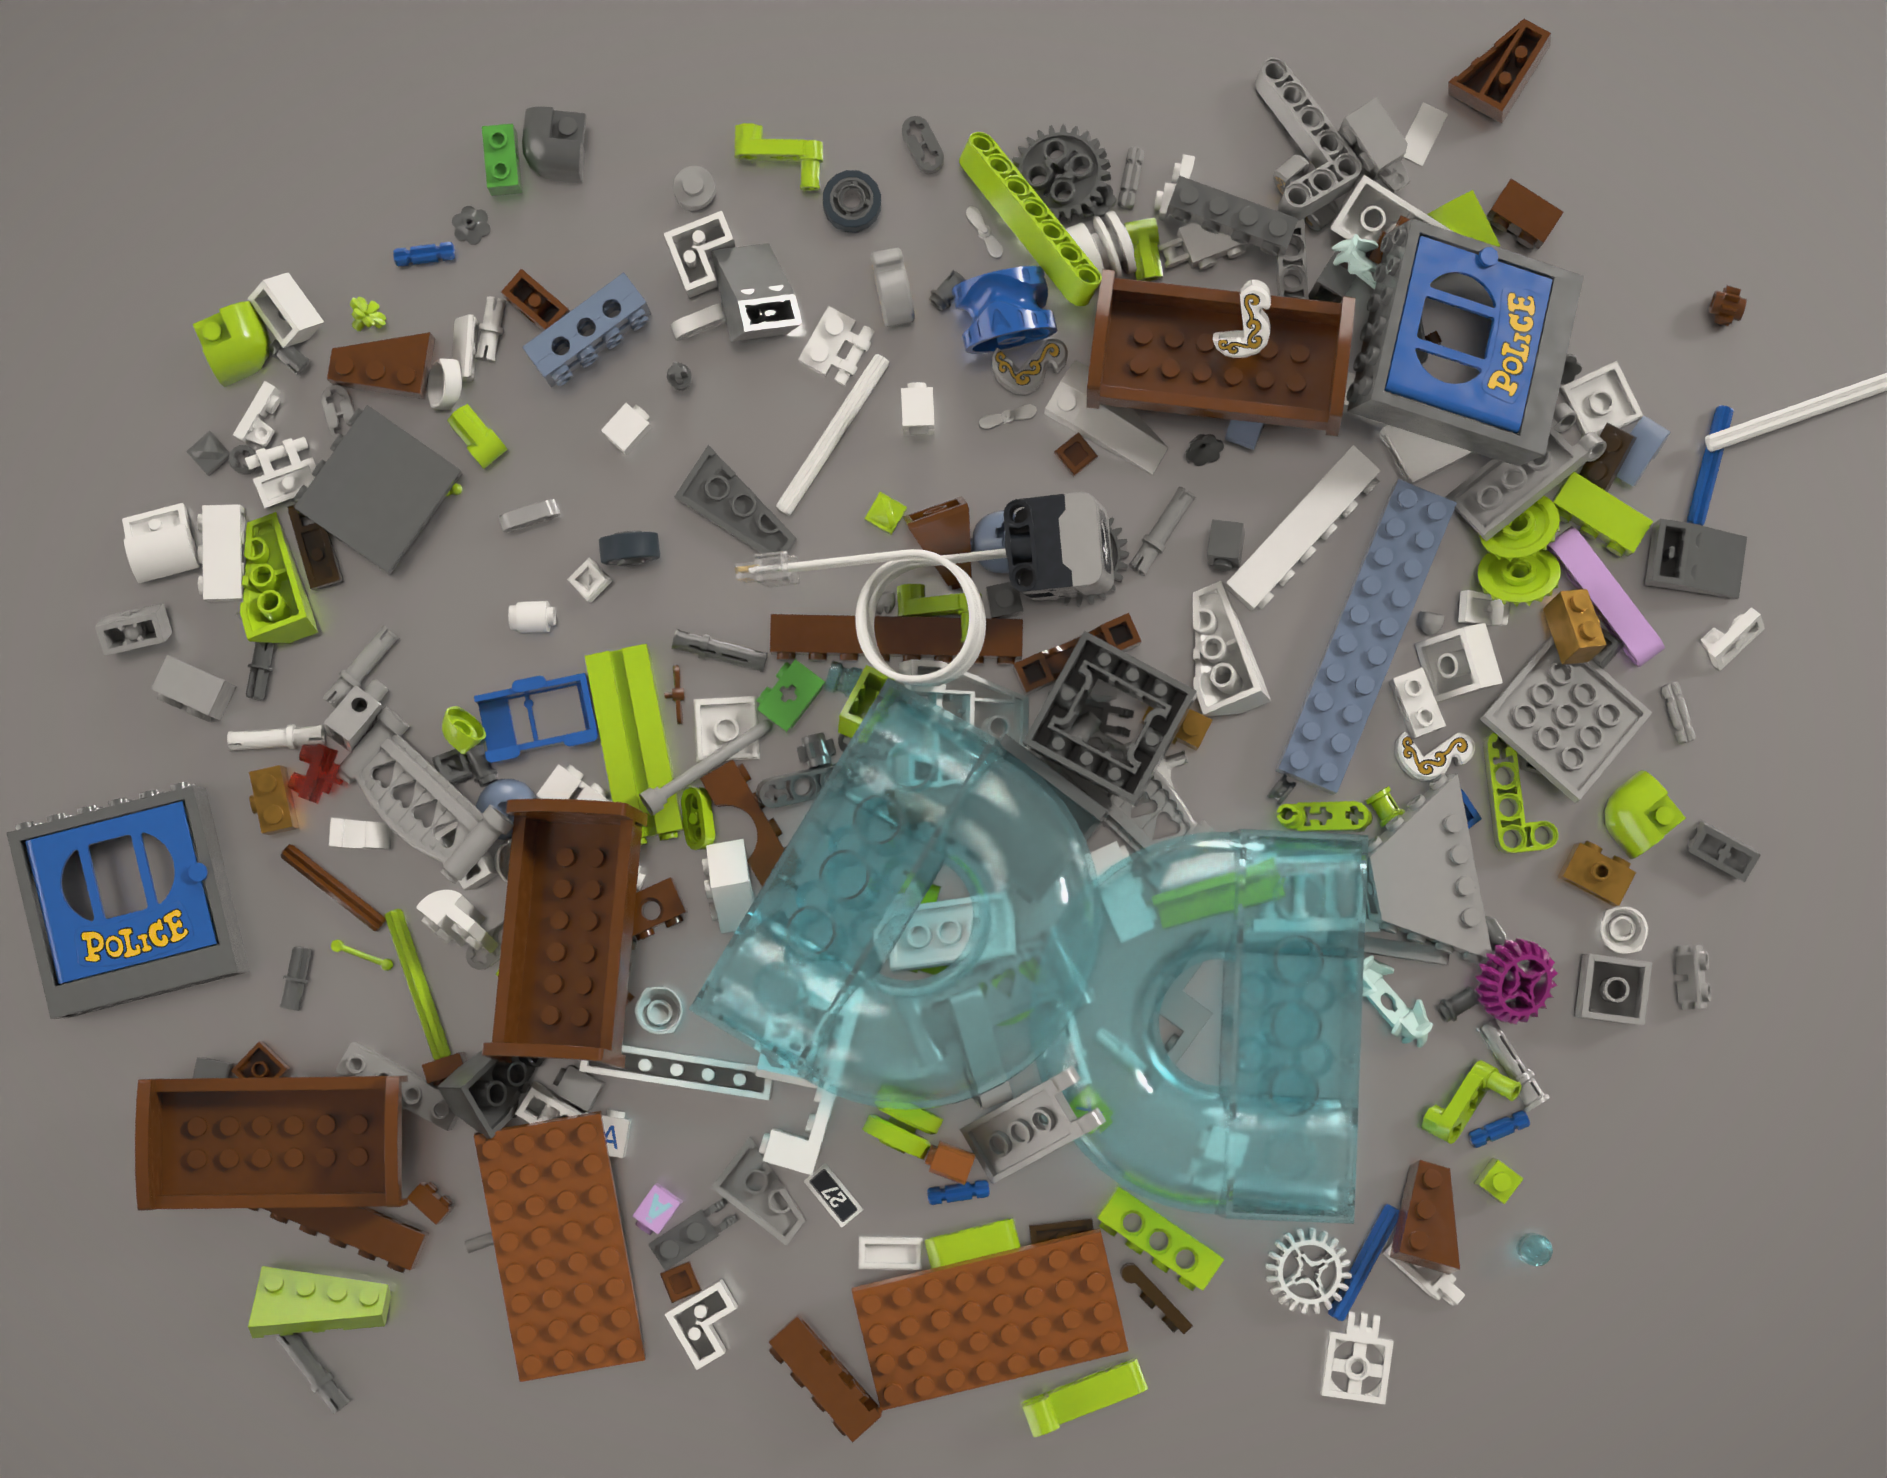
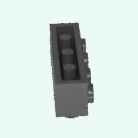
M1180 175L1166 212L1180 222H1193L1201 225L1202 229L1210 233L1219 234L1220 232L1231 236V239L1235 242L1245 245L1250 243L1261 247L1260 249L1265 253L1283 256L1298 221V218Z

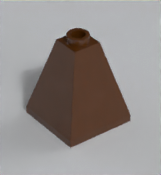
M962 496L903 516L907 527L923 550L934 552L940 556L971 552L969 507ZM971 562L956 563L957 566L972 578ZM942 565L934 566L947 586H951L952 590L962 588L957 578L948 568Z

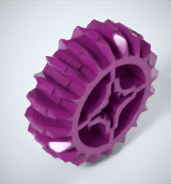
M1516 938L1515 941L1505 940L1503 946L1495 945L1494 954L1486 953L1488 961L1486 964H1479L1483 971L1482 974L1475 976L1481 983L1475 990L1480 994L1478 1001L1484 1006V1010L1501 1022L1517 1024L1518 1021L1527 1023L1529 1016L1538 1017L1539 1008L1547 1009L1544 1002L1547 998H1554L1550 990L1558 986L1552 980L1558 973L1552 968L1555 962L1549 957L1546 949L1538 946L1537 943L1531 940L1527 941ZM1528 960V961L1525 962L1524 964L1519 963V964L1517 965V963L1520 962V961ZM1509 998H1510V999L1516 998V999L1513 1000V1001L1505 1002V1001L1508 1000Z

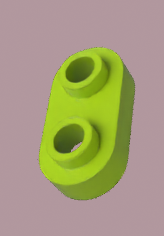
M689 787L683 792L681 797L685 840L691 849L705 850L707 849L706 846L713 844L715 839L712 800L705 788Z

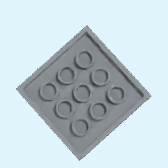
M1551 635L1480 720L1576 804L1630 741L1652 712L1592 659L1585 663L1562 665Z

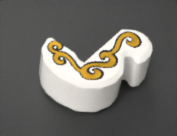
M1250 280L1240 289L1244 330L1213 333V342L1216 349L1225 356L1245 358L1259 353L1267 345L1270 335V322L1268 316L1261 308L1266 310L1270 308L1271 295L1268 286L1259 280Z
M1406 732L1399 736L1395 744V756L1401 769L1412 779L1423 782L1433 780L1440 774L1445 773L1448 770L1451 759L1455 760L1456 766H1461L1467 763L1475 752L1473 739L1469 735L1459 732L1424 757Z

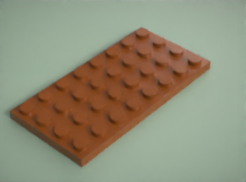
M601 1111L505 1127L496 1131L492 1139H487L484 1134L479 1132L474 1133L519 1381L524 1382L646 1360Z
M1100 1228L851 1288L882 1411L1129 1351Z

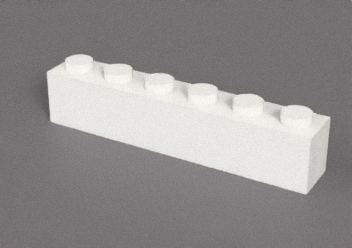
M1353 445L1224 585L1225 588L1251 612L1256 606L1262 610L1274 597L1270 591L1277 583L1283 587L1295 574L1291 568L1299 560L1304 564L1314 554L1316 549L1312 545L1320 537L1325 541L1337 529V526L1334 524L1336 519L1341 514L1347 518L1359 505L1355 501L1359 494L1363 491L1368 495L1380 482L1376 476L1381 470Z
M622 1045L621 1054L626 1056L625 1068H616L597 1061L581 1060L579 1071L764 1100L771 1099L773 1086L772 1079L756 1076L758 1065Z

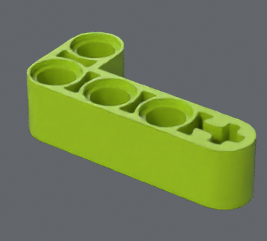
M1495 732L1491 733L1483 742V753L1496 848L1504 854L1541 851L1552 848L1556 844L1559 835L1554 824L1548 821L1525 823L1517 752L1506 743V748L1501 750V759L1508 757L1509 762H1501L1494 765L1493 760L1499 759L1500 753L1498 748H1493L1492 743L1496 742L1499 736ZM1499 737L1500 742L1504 743L1505 741ZM1499 768L1506 769L1510 774V781L1507 785H1502L1496 780V772ZM1503 799L1511 801L1514 805V812L1510 817L1500 812L1499 806ZM1539 827L1545 828L1549 833V840L1545 845L1538 843L1535 839V831ZM1506 831H1513L1518 837V843L1514 848H1509L1504 844L1503 836Z
M1135 1358L1023 1401L1021 1406L1033 1437H1039L1060 1428V1424L1148 1390V1386L1139 1362Z

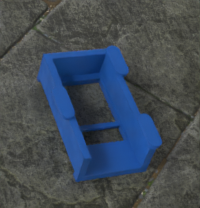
M586 673L548 681L543 676L514 681L510 689L474 696V701L479 707L482 726L486 732L487 751H485L486 760L490 763L517 758L520 753L556 745L575 746L594 742L600 737L589 677ZM577 686L586 730L539 740L532 710L534 703L530 696ZM525 697L524 706L528 710L534 741L517 745L508 700Z

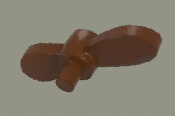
M673 665L675 688L672 689V692H665L664 697L665 699L672 698L673 701H676L678 725L683 724L681 701H684V688H680L679 665Z

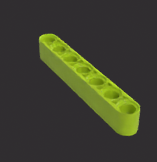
M983 132L972 133L959 158L961 167L1064 297L1076 306L1088 305L1102 280L1098 269L994 139Z

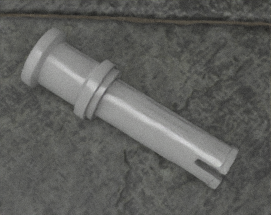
M1495 1019L1478 1029L1507 1076L1516 1082H1520L1522 1085L1519 1097L1525 1105L1523 1108L1525 1112L1534 1109L1550 1098L1538 1086L1534 1079L1535 1073L1530 1069L1527 1070Z

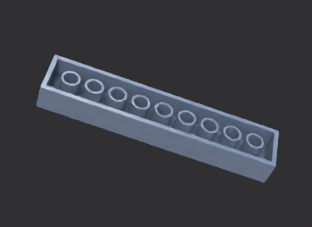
M1401 479L1394 483L1276 767V772L1285 774L1331 795L1338 792L1457 504L1456 502Z

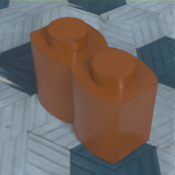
M939 1141L938 1146L931 1144L925 1164L930 1165L928 1172L965 1185L975 1159V1154Z

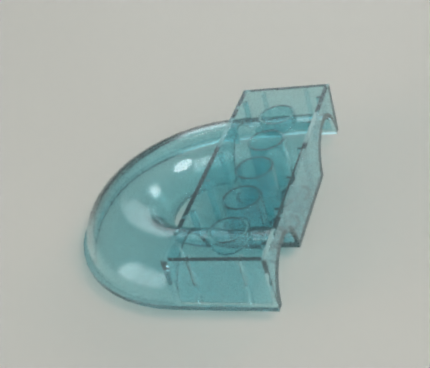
M888 678L689 1010L810 1083L836 1096L856 1103L888 1109H927L959 1103L982 1095L1004 1084L1025 1070L1047 1050L1074 1015L1087 989L1095 966L1101 929L1100 889L1096 868L1088 844L1078 823L1061 798L1028 766L1009 755L997 738ZM944 864L947 865L962 879L972 901L973 926L964 950L948 968L925 979L903 981L879 974Z
M1238 829L1231 832H1203L1178 836L1152 844L1114 864L1096 878L1073 902L1053 933L1040 964L1032 1006V1041L1041 1083L1073 1065L1081 1080L1061 1092L1077 1119L1096 1107L1100 1109L1106 1119V1122L1073 1140L1080 1151L1102 1172L1142 1197L1165 1206L1189 1212L1215 1214L1225 1219L1354 1224L1368 835ZM1212 959H1223L1219 1086L1201 1083L1183 1073L1168 1056L1159 1030L1161 1004L1173 981L1191 966Z

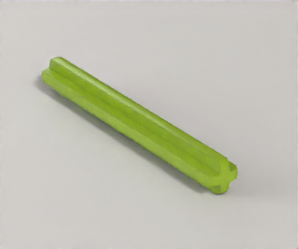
M391 910L384 917L434 1060L451 1055V1051L403 910Z

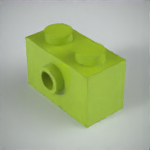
M866 665L839 715L838 733L867 745L878 722L883 724L890 710L888 703L893 695L894 679Z

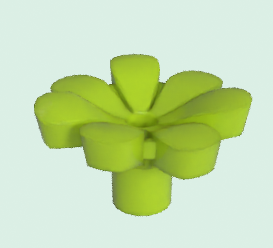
M363 297L352 298L350 307L353 309L351 315L355 320L352 322V327L355 330L361 332L365 326L369 328L375 326L380 329L386 324V316L381 312H377L380 307L377 302L370 301L367 304Z

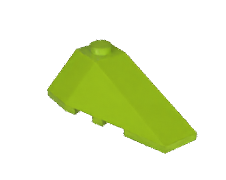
M277 512L247 522L244 551L246 567L245 576L242 577L244 593L243 602L240 603V615L248 641L291 643L318 633L309 600Z

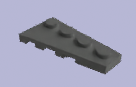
M709 445L674 496L675 499L776 564L783 562L797 540Z

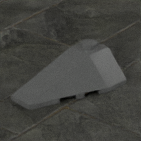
M480 1051L459 1066L437 1088L452 1113L480 1134H484L487 1139H492L496 1135L495 1132L501 1130L514 1116L517 1110L514 1106L522 1093L526 1094L530 1086L528 1081L536 1067L542 1065L545 1058L512 1057V1063H504L482 1056V1051Z

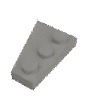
M749 1137L711 1188L787 1246L806 1219L769 1163L763 1161L764 1156L759 1152L752 1138Z

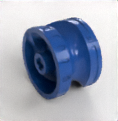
M1022 266L998 270L970 278L952 288L956 309L967 311L972 318L971 326L962 334L967 353H991L995 351L996 347L1001 351L1017 348L1048 338L1058 331L1053 312L1050 309L1043 310L1048 298V286L1044 278V270L1040 266Z

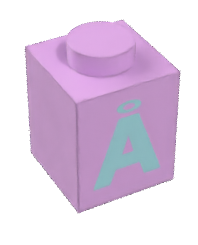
M656 1183L633 1214V1217L637 1219L635 1225L649 1235L653 1231L659 1234L683 1201Z

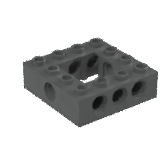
M1084 631L1026 735L1023 744L1026 748L1137 807L1197 697V691ZM1098 679L1154 708L1146 716L1144 727L1136 742L1130 745L1124 764L1113 758L1111 753L1107 751L1103 753L1085 743L1083 738L1079 736L1073 737L1068 734Z

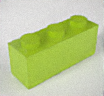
M1576 472L1566 477L1552 500L1558 509L1561 521L1565 523L1572 521L1581 527L1579 531L1592 540L1599 538L1607 543L1606 548L1610 552L1620 557L1623 554L1628 557L1634 553L1653 523L1648 517Z

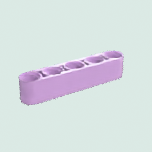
M1573 526L1569 527L1555 538V542L1547 544V550L1555 556L1561 570L1577 590H1588L1599 620L1611 635L1622 642L1624 646L1622 650L1637 667L1640 668L1665 649L1660 637L1576 528Z

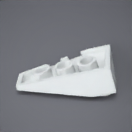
M1362 173L1345 198L1330 226L1331 230L1345 239H1351L1357 234L1360 239L1373 240L1375 242L1382 230L1389 233L1394 229L1401 215L1408 219L1413 218L1452 231Z
M1074 360L1045 407L1044 414L1153 475L1168 447L1133 408L1100 405L1099 409L1087 408L1089 367Z

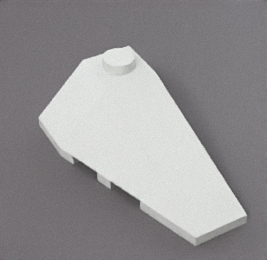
M1219 581L1193 592V629L1195 630V649H1193L1195 677H1193L1194 690L1197 691V698L1203 715L1207 717L1241 714L1270 702L1271 699L1223 582Z

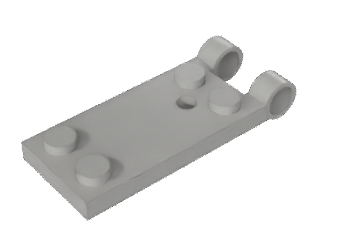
M1561 403L1555 407L1546 453L1544 456L1539 457L1546 459L1543 464L1535 465L1537 459H1534L1523 465L1515 466L1492 459L1450 492L1446 498L1457 503L1455 510L1485 541H1488L1586 461L1598 459L1604 453L1607 444L1597 433L1590 432L1572 447L1558 432L1569 430L1575 424L1577 414L1566 403Z
M1073 1065L960 1129L992 1184L1106 1122L1098 1107L1077 1119L1061 1091L1081 1080ZM1042 1113L1047 1117L1049 1123L1043 1120Z

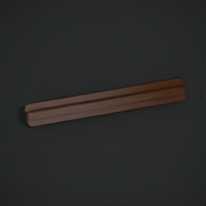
M289 844L282 851L280 856L284 861L370 929L379 931L385 924L384 916L294 845Z

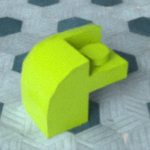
M250 301L238 302L220 308L219 313L192 324L203 347L202 351L217 380L224 387L254 375L263 368V364L269 357L270 350L268 349L271 345L269 332L263 319Z
M1644 770L1638 771L1607 799L1604 811L1605 826L1609 834L1630 859H1634L1649 850L1686 819L1667 795L1668 791L1651 774Z

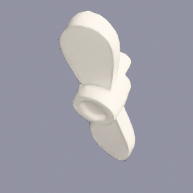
M974 206L968 207L966 216L978 230L979 237L984 239L988 252L992 257L1000 258L1003 254L1001 244L991 234L990 227L985 225L980 211Z
M1027 404L1013 411L1005 410L1002 414L985 415L980 419L979 425L984 429H990L1002 423L1010 424L1014 420L1030 419L1036 415L1037 409L1034 405Z

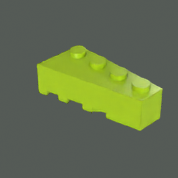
M262 1266L248 1329L253 1339L264 1338V1335L279 1334L280 1336H286L297 1332L312 1331L313 1333H319L330 1329L342 1328L343 1330L384 1327L391 1300L388 1284Z

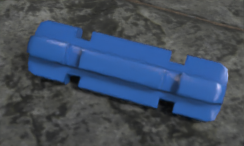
M452 242L440 243V246L435 244L412 246L410 250H407L406 247L397 248L393 251V257L398 267L408 266L410 262L413 265L438 262V259L441 258L443 261L455 259V248Z
M1520 1110L1511 1114L1512 1117L1510 1118L1506 1116L1485 1125L1482 1130L1478 1128L1469 1132L1471 1144L1474 1148H1479L1486 1145L1489 1140L1493 1142L1514 1133L1515 1129L1521 1130L1529 1127L1530 1120L1527 1113Z
M987 1180L975 1181V1184L966 1182L965 1185H945V1188L941 1189L940 1186L931 1187L927 1190L928 1202L931 1205L942 1204V1201L950 1203L971 1200L975 1196H977V1199L985 1198L990 1194Z

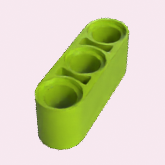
M1014 1218L924 1240L931 1269L1020 1247Z

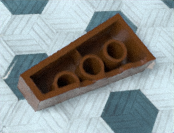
M799 1314L769 1340V1344L772 1346L769 1352L780 1364L785 1362L792 1370L790 1376L801 1388L805 1386L813 1395L811 1399L822 1412L826 1411L834 1420L832 1422L833 1425L843 1436L847 1435L852 1443L882 1417V1410L877 1402Z

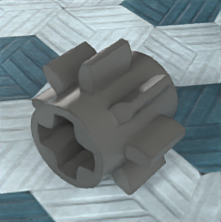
M816 733L801 738L803 746L797 747L800 763L807 762L809 769L832 764L830 756L836 755L833 738L826 740L824 733Z

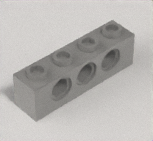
M357 1042L349 1044L335 1070L344 1076L408 1075V1082H402L403 1108L446 1131L452 1130L459 1118L452 1113L437 1085L434 1086L433 1083L427 1084L426 1079Z

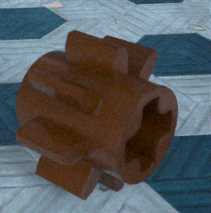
M1727 285L1726 288H1723V292L1717 290L1714 292L1709 306V313L1716 315L1715 323L1729 326L1733 320H1741L1747 303V299L1739 296L1741 289Z

